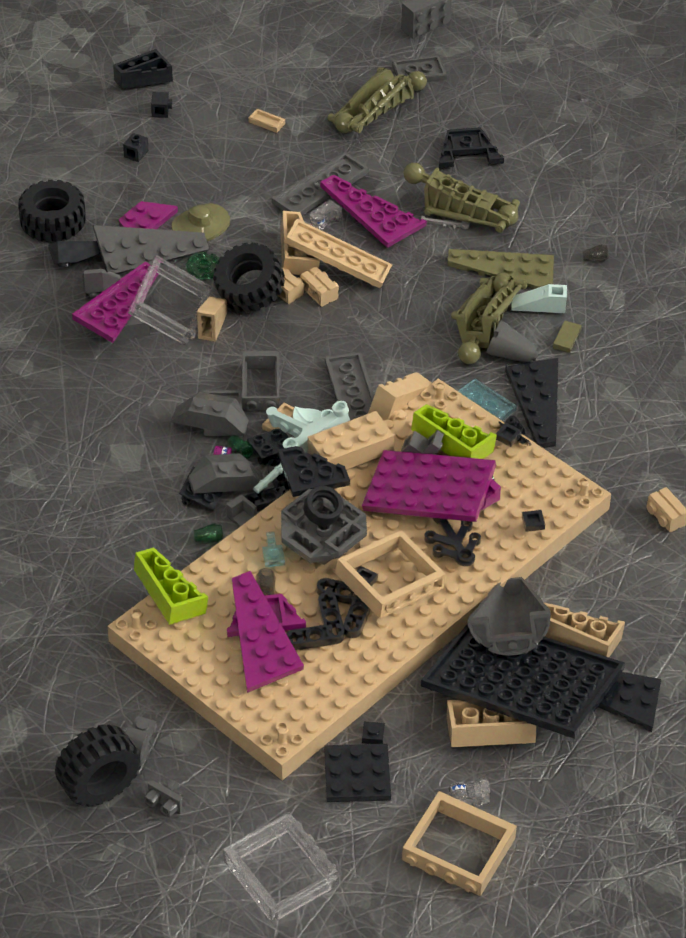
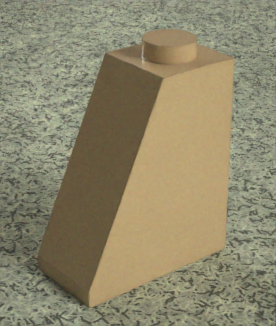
M209 296L198 309V339L216 342L227 315L226 299Z

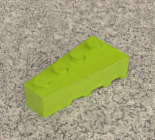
M427 404L413 413L411 430L416 431L427 439L437 430L443 433L441 441L443 445L440 450L449 456L484 459L494 452L497 435L492 432L487 434L482 432V428L476 425L474 427L464 424V420L460 418L452 419L448 417V413Z
M154 547L135 553L134 571L169 625L206 614L208 596L204 592L200 593L192 581L188 582L183 577L181 571L171 567V563Z

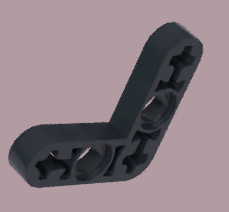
M272 458L268 461V474L275 466L281 463L279 458ZM284 471L272 481L274 488L262 490L259 494L254 492L245 496L257 507V512L262 511L285 494V489L290 490L287 481L284 483L277 481L280 478L286 479ZM268 496H272L275 499L272 501H268L265 498Z
M330 578L320 579L317 582L318 595L330 592L336 596L337 602L351 605L343 624L344 635L349 638L359 637L371 609L357 595L354 597V592L343 581ZM343 590H348L351 592L349 595L346 596L340 594V592ZM356 610H362L364 614L355 615L353 612ZM353 622H355V623H356V627H354L353 629H351L352 626H353Z
M324 592L318 597V608L323 625L294 629L286 633L295 650L339 644L344 640V626L337 599L333 593ZM325 601L330 603V608H327ZM329 615H333L336 617V619L333 621H329L326 619V617ZM332 628H335L337 635L332 633ZM312 634H318L320 638L317 640H313L310 638V636Z

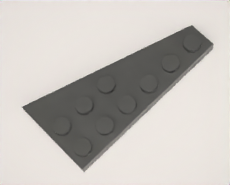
M93 225L106 272L115 274L132 271L144 262L155 265L209 250L205 234L202 232Z

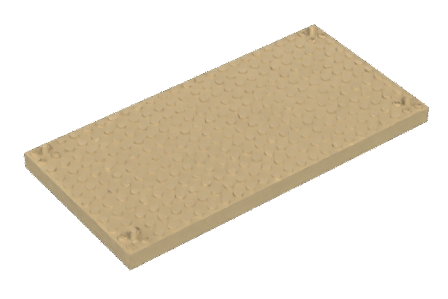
M439 378L414 400L409 401V408L406 411L398 410L400 414L394 421L384 420L394 435V451H401L404 440L414 432L411 430L413 413L426 404L448 413V417L452 419L460 418L464 420V424L474 427L476 425L482 428V432L487 434L490 432L497 433L501 428L498 423L499 421L503 424L505 423ZM523 434L521 436L529 440L532 444L531 446L527 442L522 444L516 441L510 447L496 440L494 452L484 459L496 461V468L492 479L501 486L500 500L481 510L477 522H473L472 530L467 532L462 542L464 548L469 543V535L474 532L481 535V543L475 546L473 551L475 562L470 566H461L457 564L454 558L447 556L436 558L433 556V546L436 544H441L444 548L455 550L454 547L439 542L433 544L425 542L424 534L428 530L447 536L442 526L437 524L433 518L363 511L362 503L381 458L378 457L347 469L350 486L342 487L339 494L366 514L367 536L342 556H346L374 541L387 537L389 534L402 530L446 573L443 589L381 619L370 610L359 637L349 638L344 635V640L339 644L296 650L304 664V670L247 693L239 636L227 637V628L230 627L233 621L232 617L236 611L232 578L251 571L264 596L283 594L287 602L296 609L297 615L301 619L304 618L306 620V628L323 625L318 608L317 582L322 578L342 581L335 574L337 559L339 558L332 559L325 565L317 562L309 563L282 543L281 510L299 497H292L289 490L181 571L183 577L188 582L192 581L200 593L204 592L208 596L206 614L169 625L152 597L148 595L108 625L109 642L283 781L324 747V745L454 639L467 625L468 617L478 608L479 604L488 596V593L497 583L501 582L500 586L504 587L510 578L522 577L525 580L607 512L610 507L611 493ZM439 450L437 454L449 456L441 450ZM542 510L545 530L525 532L522 512ZM448 519L457 535L461 526V520ZM398 548L360 565L378 574V580L372 587L382 597L426 576ZM348 590L340 592L341 595L345 596L351 593ZM325 601L327 608H330V603ZM337 602L344 624L351 605ZM356 610L353 612L355 615L364 614L362 610ZM329 615L326 617V619L329 621H333L336 619V617L333 615ZM353 622V626H352L351 629H353L354 627H356V623H355V622ZM332 628V633L337 635L335 628ZM312 634L310 638L313 640H317L320 638V636L318 634Z

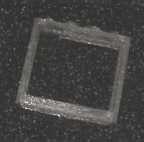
M156 255L145 273L128 314L186 345L189 339L193 340L197 333L195 328H198L197 311L209 296L212 297L210 294L212 287ZM156 273L200 297L188 328L143 303Z
M290 812L223 849L225 864L271 923L335 888L339 883L340 874L336 870V865L329 862L325 851L316 846L312 835L304 831L299 820L296 821ZM288 832L323 875V878L276 903L242 860V857Z

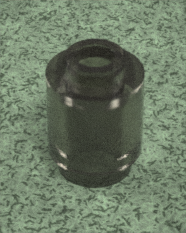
M268 568L260 569L256 574V582L264 596L274 595L276 576L273 570Z

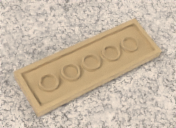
M296 219L284 243L291 247L297 248L378 288H381L392 264Z

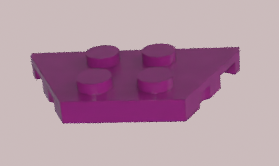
M141 201L119 218L120 227L158 229L178 212V207Z
M283 594L265 596L284 631L306 628V620L304 618L301 619L297 615L296 609L287 602ZM236 611L232 617L233 621L230 627L227 628V637L239 636Z

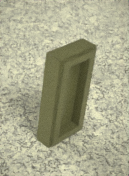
M564 321L553 343V348L570 353L581 332L582 325Z

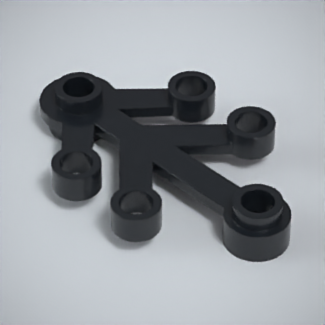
M433 518L437 524L442 526L447 536L428 530L424 534L425 542L428 544L439 542L455 548V550L444 548L441 544H436L433 546V556L436 558L443 556L454 558L457 564L461 566L472 565L475 562L473 551L475 546L481 543V535L476 532L469 535V543L465 548L462 542L467 532L472 530L473 522L461 521L460 529L456 535L448 519Z

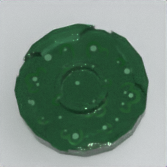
M206 252L195 253L189 257L186 263V270L195 279H213L214 268L216 264H219V257L213 253L211 255L206 254Z

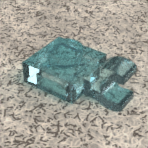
M267 532V546L262 547L265 568L285 565L282 545H276L274 532Z

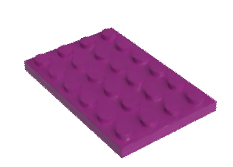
M383 450L362 503V509L369 512L477 522L496 468V461Z

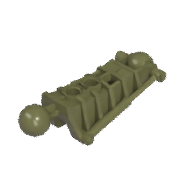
M379 67L377 73L335 115L332 113L328 115V121L332 122L340 133L347 134L352 131L360 133L364 125H369L381 113L384 114L400 103H404L406 99H413L414 91H421L426 86V76L420 71H413L408 76L398 74L394 77L391 70Z
M409 163L404 168L403 175L407 182L410 184H418L420 182L426 184L424 188V213L428 216L434 214L468 223L472 222L495 227V230L499 233L503 232L505 228L513 226L518 221L520 202L517 199L509 202L499 198L498 195L488 193L486 190L475 189L473 185L468 186L463 181H458L452 178L451 175L442 173L437 167L431 176L425 173L423 166L419 163Z
M505 272L498 273L496 276H491V278H481L480 287L467 298L457 311L451 313V318L457 321L463 343L458 349V357L462 363L470 365L479 360L481 355L480 348L489 347L490 341L494 337L495 329H497L504 312L507 311L508 306L513 301V297L520 289L525 290L527 288L526 281L517 280V278H513Z

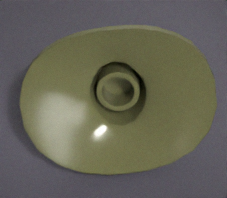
M218 204L196 205L178 215L172 221L171 226L173 231L202 232L205 234L206 240L210 241L228 229L230 226V216Z

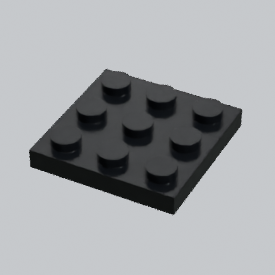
M388 744L324 745L327 802L391 801Z

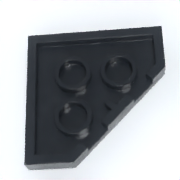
M298 446L278 450V456L292 497L300 496L308 489H314L318 486H327L333 489L350 486V478L344 465L330 463L327 458L315 453L313 455L306 453L303 448Z

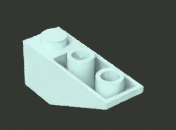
M548 284L517 294L511 302V311L565 313L567 285Z

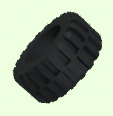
M53 179L46 182L39 181L38 184L30 185L29 189L26 188L19 198L20 225L23 231L33 239L36 238L38 241L45 240L51 243L52 241L57 242L63 239L68 240L72 235L78 234L84 227L86 222L84 196L75 185L72 186L69 182L65 183L62 180L53 181Z
M253 242L251 244L242 243L241 246L236 245L232 250H227L224 253L225 255L219 258V264L215 265L213 273L214 285L220 297L227 300V306L235 309V311L242 312L244 310L245 313H248L251 310L259 311L262 307L266 308L270 305V302H274L277 299V295H280L283 290L282 286L285 283L284 271L274 251L267 248L266 245H259ZM253 270L262 271L260 276L253 282L245 285L236 284L243 274Z
M109 724L107 726L98 725L97 728L91 727L87 729L88 731L78 734L77 738L69 741L68 746L62 749L61 756L56 760V779L69 798L76 804L88 807L94 804L101 805L104 801L114 799L113 797L117 794L120 795L123 789L130 786L132 779L136 778L137 770L140 769L141 755L120 727Z

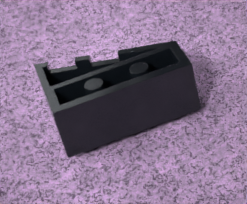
M157 49L113 64L114 81L122 89L173 82L172 65Z

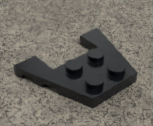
M481 127L447 130L444 146L441 151L439 168L454 167V155L486 153L489 164H503L504 156L500 155L497 147L490 143L489 137Z

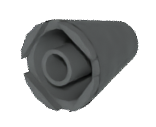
M501 321L490 342L487 354L529 363L536 361L539 351H537L538 347L506 322Z

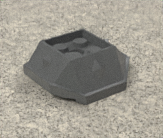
M308 489L281 510V540L283 544L309 563L317 562L325 565L332 559L341 557L367 536L366 514L342 497L343 510L337 521L328 526L316 525L305 516L303 509L304 501L312 490ZM319 497L312 501L315 510L321 514H332L335 510L334 505L326 498Z

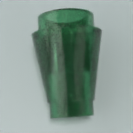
M235 435L228 439V444L235 454H241L246 459L252 456L253 448L249 442Z
M213 523L194 530L195 541L219 542V540H223L222 525Z

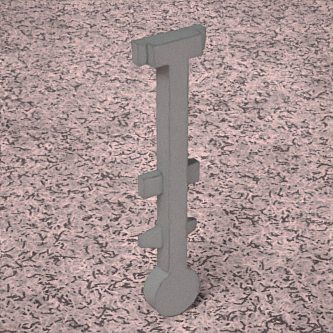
M425 216L421 217L427 223L443 225L445 228L446 225L453 226V229L456 227L468 229L470 227V223L464 221L457 222L447 221V219L439 220L425 218Z

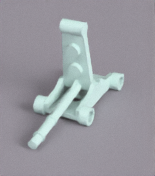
M337 401L332 406L333 412L322 418L313 419L308 425L278 412L276 407H269L266 410L272 427H279L283 432H288L294 436L287 438L283 442V447L298 446L303 448L306 453H308V436L350 421L348 416L349 408L345 401ZM281 463L275 466L253 488L257 494L264 488H267V485L279 474H282L283 468Z

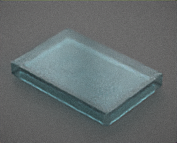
M475 378L458 391L502 421L517 409V405Z

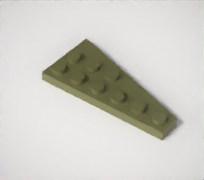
M449 249L447 266L464 271L479 272L478 275L481 276L486 274L496 276L498 273L505 272L513 278H517V280L526 281L527 286L533 290L553 284L554 255Z

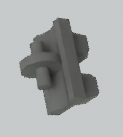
M151 780L148 783L149 791L144 797L145 804L152 808L160 802L163 804L160 807L161 812L167 817H171L175 812L181 814L184 807H182V792L178 790L179 783L172 781L169 785L165 782L161 785Z

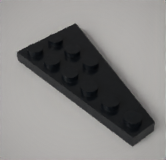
M558 358L506 366L505 372L534 442L542 448L556 446Z
M622 672L598 707L614 715L620 714L628 718L629 722L633 724L639 723L645 726L646 730L652 732L661 679Z

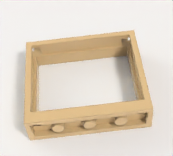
M402 530L389 534L387 537L337 559L335 572L380 619L443 589L446 573ZM398 548L426 576L382 597L354 568Z
M439 791L403 846L402 860L409 863L410 866H416L430 875L444 879L449 884H455L467 892L470 891L481 896L514 842L517 826ZM437 812L500 839L499 844L479 876L416 848V845Z

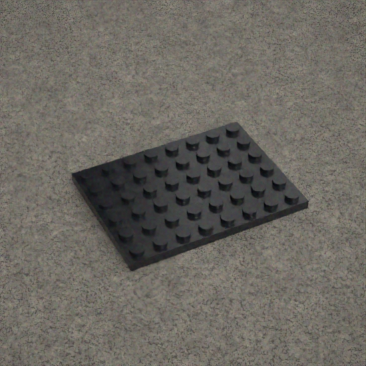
M467 623L421 679V687L575 739L623 672L625 662L547 637H543L538 646L526 653L519 655L496 654L475 640Z

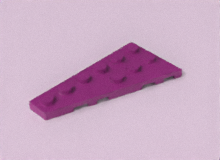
M335 175L320 182V187L387 248L427 225L426 220H419L413 217L414 214L410 212L405 213L399 210L398 206L376 195L372 197L366 194V190L362 188L358 190L352 187L350 182Z
M147 262L142 263L72 313V320L114 343L159 275V269Z
M251 571L233 577L232 587L246 689L247 693L304 670V664Z

